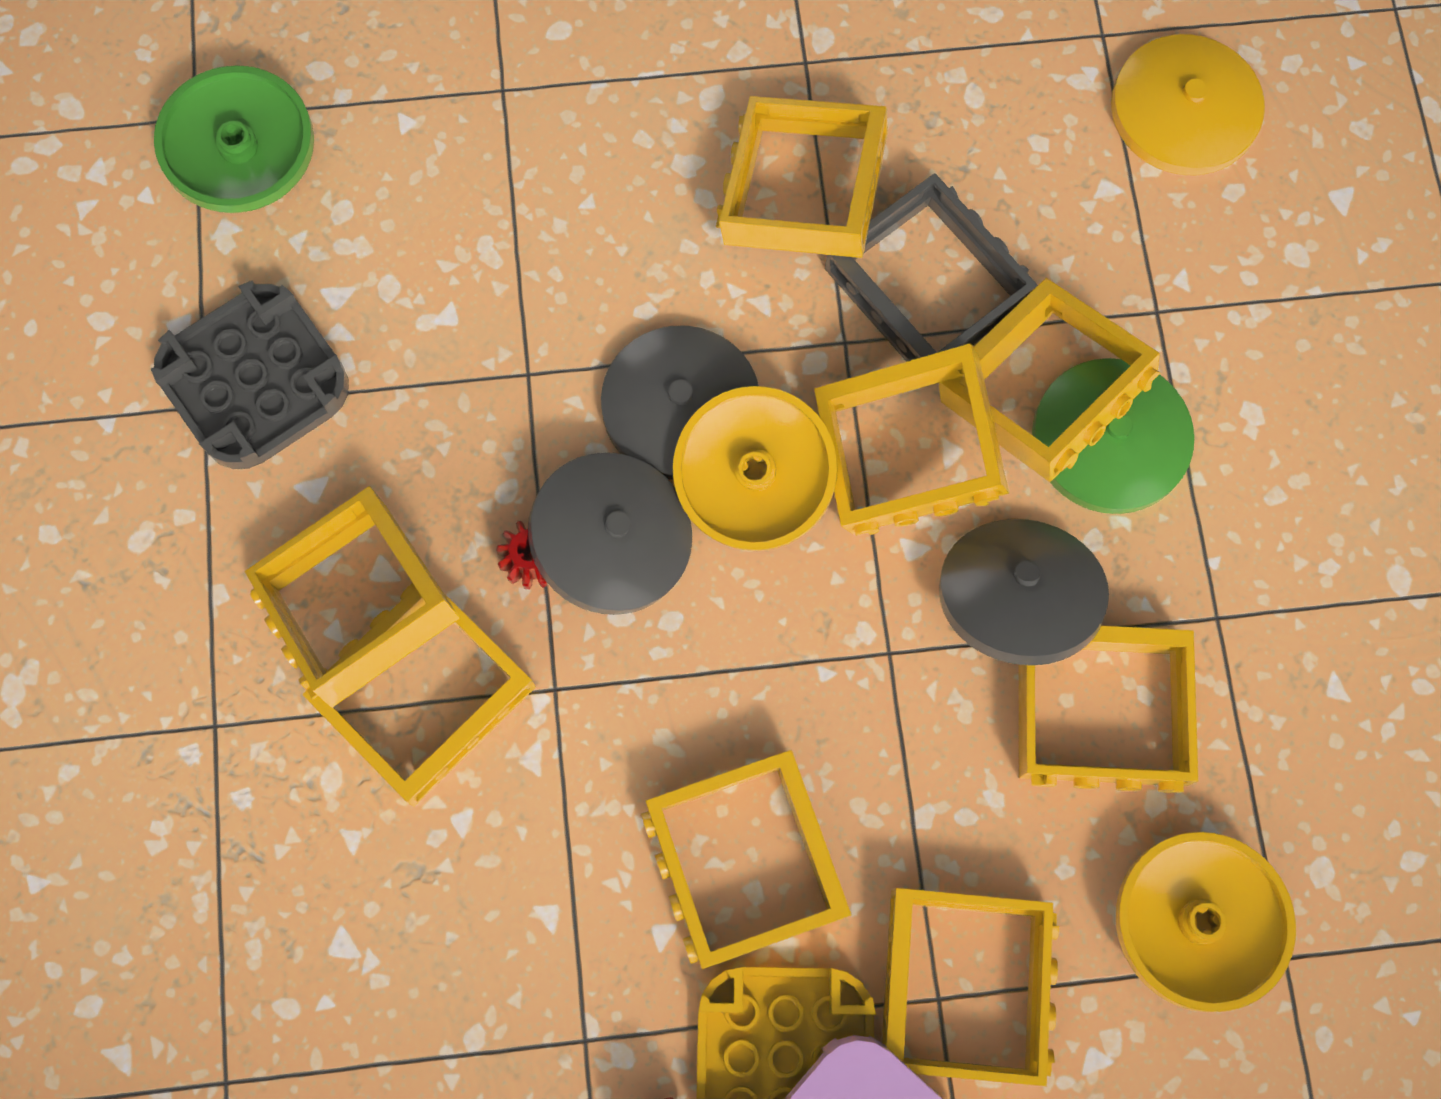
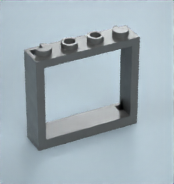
M934 173L870 220L864 253L929 206L1010 295L1008 299L938 351L942 352L969 343L974 345L987 335L1038 285L1027 274L1029 269L1024 265H1019L1009 254L1006 244L1000 238L993 237L984 227L978 213L968 209L959 200L954 187L948 188L937 174ZM827 255L825 270L906 362L938 353L855 261L856 257Z

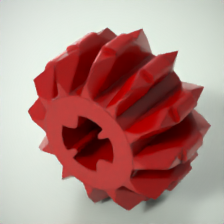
M518 521L516 523L518 533L515 535L511 531L505 530L503 537L508 544L497 545L496 551L498 555L504 557L498 562L500 571H509L507 579L511 584L516 583L522 578L524 589L529 590L533 579H537L539 585L545 588L547 582L540 574L533 557L532 561H527L524 554L527 555L531 552L528 529L525 528L522 521Z

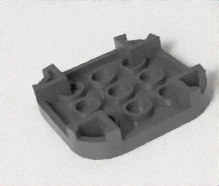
M253 280L238 286L242 292L241 294L175 336L168 330L158 340L161 345L154 358V368H151L156 383L162 388L199 442V445L218 464L231 469H249L270 459L332 418L343 407L349 393V379L342 363L299 305L294 295L283 285L278 287L273 284H255Z

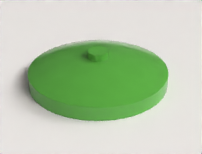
M225 66L200 73L183 83L173 92L158 116L154 131V148L161 170L170 184L184 198L212 211L239 213L256 210L272 204L286 195L300 181L308 168L313 154L314 131L309 113L302 99L283 79L255 67Z
M1103 358L1083 362L1065 371L1050 385L1042 397L1034 415L1032 435L1049 447L1130 365L1121 359ZM1158 375L1152 381L1151 389L1147 392L1141 391L1133 399L1128 412L1120 419L1114 418L1106 426L1101 439L1093 446L1087 445L1078 454V459L1071 469L1066 467L1050 483L1070 501L1089 510L1101 513H1131L1143 510L1159 502L1181 481L1193 456L1194 427L1184 400L1164 377Z

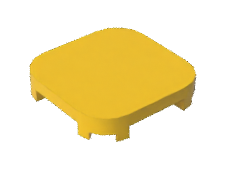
M739 967L725 970L709 982L701 995L698 1009L696 1099H784L824 1053L822 1048L834 1038L838 1040L853 1035L869 1037L870 1035L874 1038V1015L876 1013L873 997L870 996L861 981L846 971L833 968Z

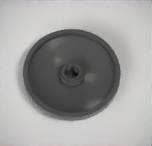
M694 326L662 327L634 339L619 352L610 365L604 378L601 393L604 425L611 442L620 454L639 459L657 469L667 479L673 480L675 448L683 428L693 414L712 398L732 389L759 386L751 364L744 354L724 337L712 331Z
M595 453L569 461L546 480L532 505L528 522V539L535 565L542 577L556 593L582 609L600 614L619 615L636 612L653 605L665 596L679 581L686 569L691 554L692 527L690 518L678 499L675 487L657 469L631 456L617 453Z
M1006 519L979 526L965 534L953 545L942 567L939 597L944 615L953 630L977 651L1007 663L1044 665L1073 656L1094 639L1100 630L1107 611L1109 589L1106 575L1098 559L1076 537L1058 527L1043 522L1027 519Z

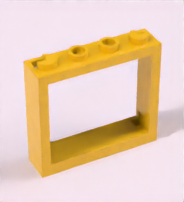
M750 96L746 114L739 116V142H733L731 148L732 171L731 173H726L724 177V204L718 205L716 209L718 214L716 228L721 229L724 245L863 258L888 134L887 106ZM763 131L864 139L846 226L742 217Z
M1045 278L973 347L979 355L984 380L1052 314H1055L1130 365L1049 447L990 405L998 444L1040 476L1051 482L1066 467L1071 469L1078 459V454L1087 445L1093 446L1101 439L1106 426L1114 418L1120 419L1128 412L1133 399L1141 391L1147 392L1151 389L1152 381L1160 374L1158 371L1160 353L1048 278ZM965 375L940 382L941 403L976 428Z
M970 343L814 388L819 416L831 435L837 457V481L834 493L840 524L850 533H855L856 536L865 533L873 535L879 532V527L893 523L897 527L908 526L917 523L920 516L932 513L935 516H947L958 512L959 506L974 503L976 506L989 505V501L997 500L999 496L1009 494L979 355ZM965 375L986 476L855 510L836 412Z
M371 486L350 498L244 571L254 588L250 591L249 595L260 609L263 610L265 608L269 614L264 618L266 625L278 639L282 637L286 644L281 648L282 653L295 669L299 667L303 673V676L298 679L300 684L307 690L311 699L314 700L319 696L331 708L460 619L387 506ZM376 525L426 604L326 673L279 591Z
M413 583L403 591L400 596L401 601L391 611L384 610L372 620L369 626L371 629L360 640L354 639L342 648L338 655L340 659L328 670L324 668L326 673L426 604ZM446 594L445 596L460 617L454 623L510 679L406 780L334 707L331 708L319 696L314 700L311 699L307 690L302 694L385 781L413 807L536 688L533 681Z
M1101 626L1094 639L1082 649L1170 654L1173 770L1036 764L1035 665H1018L1019 778L1031 779V785L1039 787L1057 786V780L1073 781V787L1080 789L1099 788V782L1116 783V790L1122 791L1142 790V784L1158 785V792L1182 793L1184 792V786L1199 781L1194 630Z
M792 749L645 800L648 811L641 813L648 837H658L662 852L655 854V858L662 879L669 877L672 879L676 894L668 897L676 921L683 919L686 921L690 936L682 939L691 964L699 961L703 970L852 915ZM777 771L827 910L710 952L663 810Z
M903 888L891 890L881 1043L885 1044L915 1074L1047 1087V1076L1051 1077L1052 1063H1055L1053 1049H1048L1049 1030H1054L1056 1025L1055 1003H1050V986L1056 984L1058 977V962L1056 958H1052V940H1057L1060 927L1057 926V913H1053V903ZM913 905L1031 916L1025 1069L904 1057Z

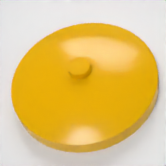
M1176 34L1160 37L1144 44L1127 59L1113 87L1111 111L1120 137L1139 158L1155 168L1169 173L1196 176L1222 170L1232 165L1246 153L1261 129L1265 113V101L1259 79L1250 65L1237 52L1211 38L1192 34Z
M763 386L741 387L712 398L701 406L689 419L679 436L675 448L673 480L678 499L691 521L706 535L726 546L748 551L770 550L799 539L821 519L834 494L837 481V457L828 429L816 412L805 402L794 395L775 388Z
M1192 832L1163 840L1146 850L1133 863L1125 875L1118 893L1116 928L1124 956L1135 974L1149 989L1174 1005L1201 1012H1226L1248 1006L1271 991L1283 977L1289 966L1295 947L1296 919L1288 890L1274 867L1262 855L1234 838L1216 833Z

